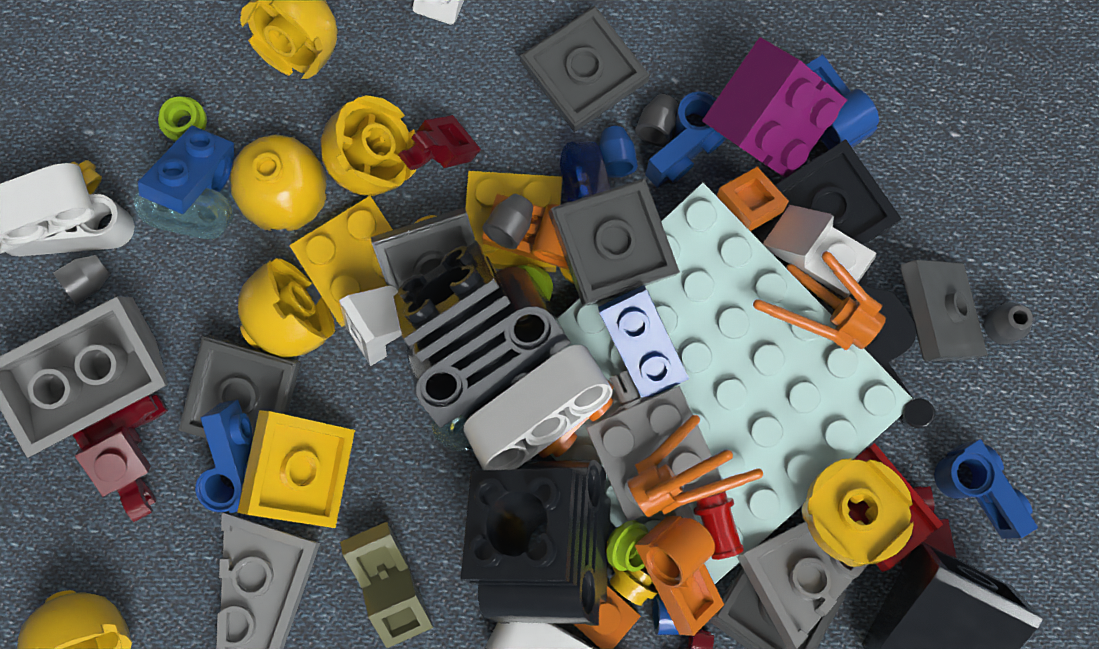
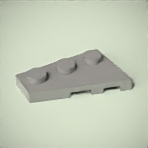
M222 512L221 531H224L223 559H220L219 578H222L221 612L218 613L216 649H284L320 543Z
M806 522L737 557L787 649H798L808 637L809 631L821 617L831 610L836 604L837 598L853 579L857 578L868 566L867 564L851 567L828 555L815 542Z

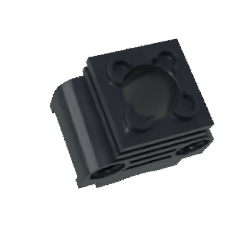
M477 241L468 247L460 246L453 249L442 259L441 265L424 276L418 274L409 278L401 285L398 293L393 296L402 338L405 341V349L416 396L420 404L440 428L460 415H463L468 420L475 412L551 358L552 355L571 344L555 316L549 300L533 277L526 270L519 267H506L496 272L493 263L488 256H485L483 249Z
M596 460L526 461L517 469L471 471L461 579L470 581L469 583L473 585H478L479 608L485 618L503 624L521 622L599 626L600 602H606L607 540L610 527L611 499L605 495L606 472L604 467ZM547 520L546 532L540 536L541 542L528 553L531 535L537 526Z

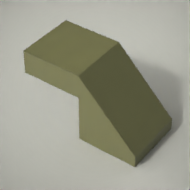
M388 522L340 542L343 557L362 588L368 618L386 648L433 628L431 618L407 558Z

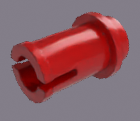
M726 491L697 500V507L693 509L694 514L701 516L703 526L708 530L715 544V551L711 556L712 559H725L742 553L744 548L740 543L730 508L735 504L733 498H727Z

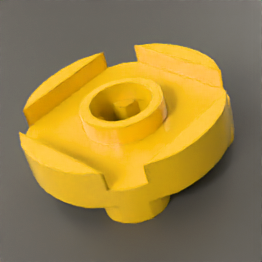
M852 458L841 459L820 472L812 481L807 492V498L802 506L803 519L808 524V529L819 547L836 560L842 561L851 567L879 563L897 554L906 545L912 534L913 522L910 523L911 513L909 506L913 505L910 492L903 480L892 469L881 462L851 460ZM849 499L855 504L862 500L868 504L870 508L867 509L865 515L870 521L867 525L860 520L854 522L848 514L850 509L847 506Z

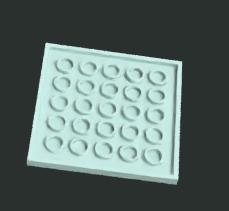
M702 183L661 221L680 273L645 287L689 377V380L654 396H658L675 387H681L693 415L700 417L698 426L712 456L724 450H731L733 453L731 460L718 466L723 479L758 468L763 471L762 478L726 491L727 498H733L735 503L730 508L744 551L725 559L714 560L710 557L704 563L714 584H716L739 563L737 557L758 546L803 505L812 481L820 472L841 459L852 458L851 460H853L903 414L905 405L910 400H913V398L864 348L859 349L852 344L848 350H844L832 340L772 317L753 307L755 300H762L833 329L836 328V325L830 321L832 315L720 199ZM626 293L585 307L582 306L579 298L558 318L563 331L571 342L566 347L572 345L587 347L605 378L611 383L609 378L619 375L627 393V389L619 374L626 371L627 368L598 310L599 306ZM614 388L611 396L613 403L610 408L593 422L588 418L574 432L577 438L564 454L559 457L550 454L556 461L596 460L602 465L586 428L609 418L622 406ZM606 474L605 495L611 499L610 521L617 528L627 522V519ZM696 501L688 503L696 521L703 525L701 516L694 514L693 509L697 507ZM659 511L649 518L644 515L635 520L644 524L649 532L666 516H671L669 512L664 515L662 511Z

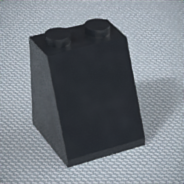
M922 542L910 553L862 642V646L864 649H1020L1038 629L1043 618L1013 586Z

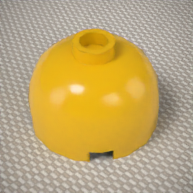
M250 0L241 11L240 22L242 28L248 23L253 33V36L248 40L249 43L269 65L283 74L290 76L293 73V68L300 73H305L301 79H309L319 72L334 51L338 30L336 20L326 0Z
M368 95L358 97L354 101L343 105L326 123L321 137L322 161L328 174L339 186L355 194L379 195L398 188L416 172V169L410 170L398 156L400 151L408 150L415 145V142L411 139L413 134H415V130L408 131L406 125L401 120L405 116L404 113L387 100Z
M278 134L259 137L244 146L233 161L229 175L232 197L242 214L261 229L272 231L271 229L297 230L314 220L325 204L327 196L325 193L327 186L326 171L313 150L293 137Z
M276 258L272 262L269 261L258 268L244 283L238 296V315L242 324L240 330L245 340L254 348H262L268 353L283 358L305 355L321 346L335 332L334 319L323 298L321 297L315 305L306 288L312 285V282L294 265L281 258Z
M72 590L61 591L47 598L45 603L38 607L24 622L17 643V649H131L132 646L127 624L121 612L114 604L103 596L86 592L76 593Z

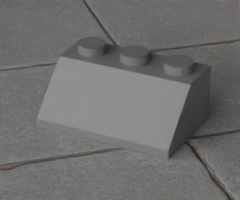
M117 296L0 356V411L27 458L168 385L156 339L133 297Z

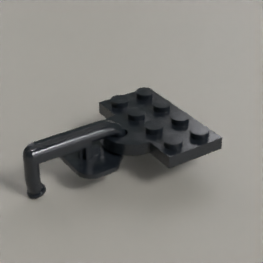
M846 139L775 185L789 201L784 212L789 205L829 213L834 216L833 228L862 245H865L902 220ZM784 212L751 231L762 244ZM774 255L785 267L789 264ZM866 271L858 284L870 297L882 305L879 312L886 316V321L877 336L864 349L911 396L889 362L905 353L913 345L916 337L915 323L893 292L866 286ZM822 284V286H824L826 289H828L831 293H833L842 301L845 299L843 296L839 295L835 291L831 290L830 288ZM807 289L832 315L835 309L821 298H817V295ZM850 294L849 297L856 301L855 297ZM915 398L905 405L903 414L898 419L906 428H925L934 421L935 409L928 400Z

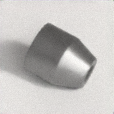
M657 95L643 109L635 129L637 136L644 142L654 146H666L670 143L676 129L677 101L669 95Z
M511 195L494 208L483 225V231L500 246L516 249L530 228L533 212L532 203L521 195Z
M96 255L74 259L53 272L76 305L98 292L110 276Z
M1014 302L1004 303L987 314L984 321L985 332L991 340L998 344H1010L1027 336L1032 327L1033 316L1031 311L1023 305Z

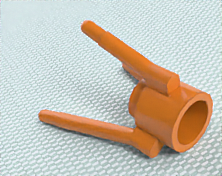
M828 251L822 254L823 261L855 297L856 301L849 296L842 301L793 264H788L786 269L802 285L835 309L830 318V321L836 325L835 329L762 300H755L753 302L755 309L832 340L844 350H848L852 344L859 349L865 348L877 336L886 321V316L879 312L882 305L870 297L844 266Z
M692 415L649 457L635 464L639 474L629 479L627 484L637 504L649 518L659 511L666 515L682 505L760 479L763 476V471L759 468L683 492L681 486L716 469L733 458L731 450H724L676 476L667 464L660 468L657 467L699 424L700 417Z

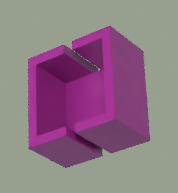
M759 37L702 121L787 178L805 163L809 152L827 127L836 120L840 109L847 99L828 83L821 80L822 78L802 61Z

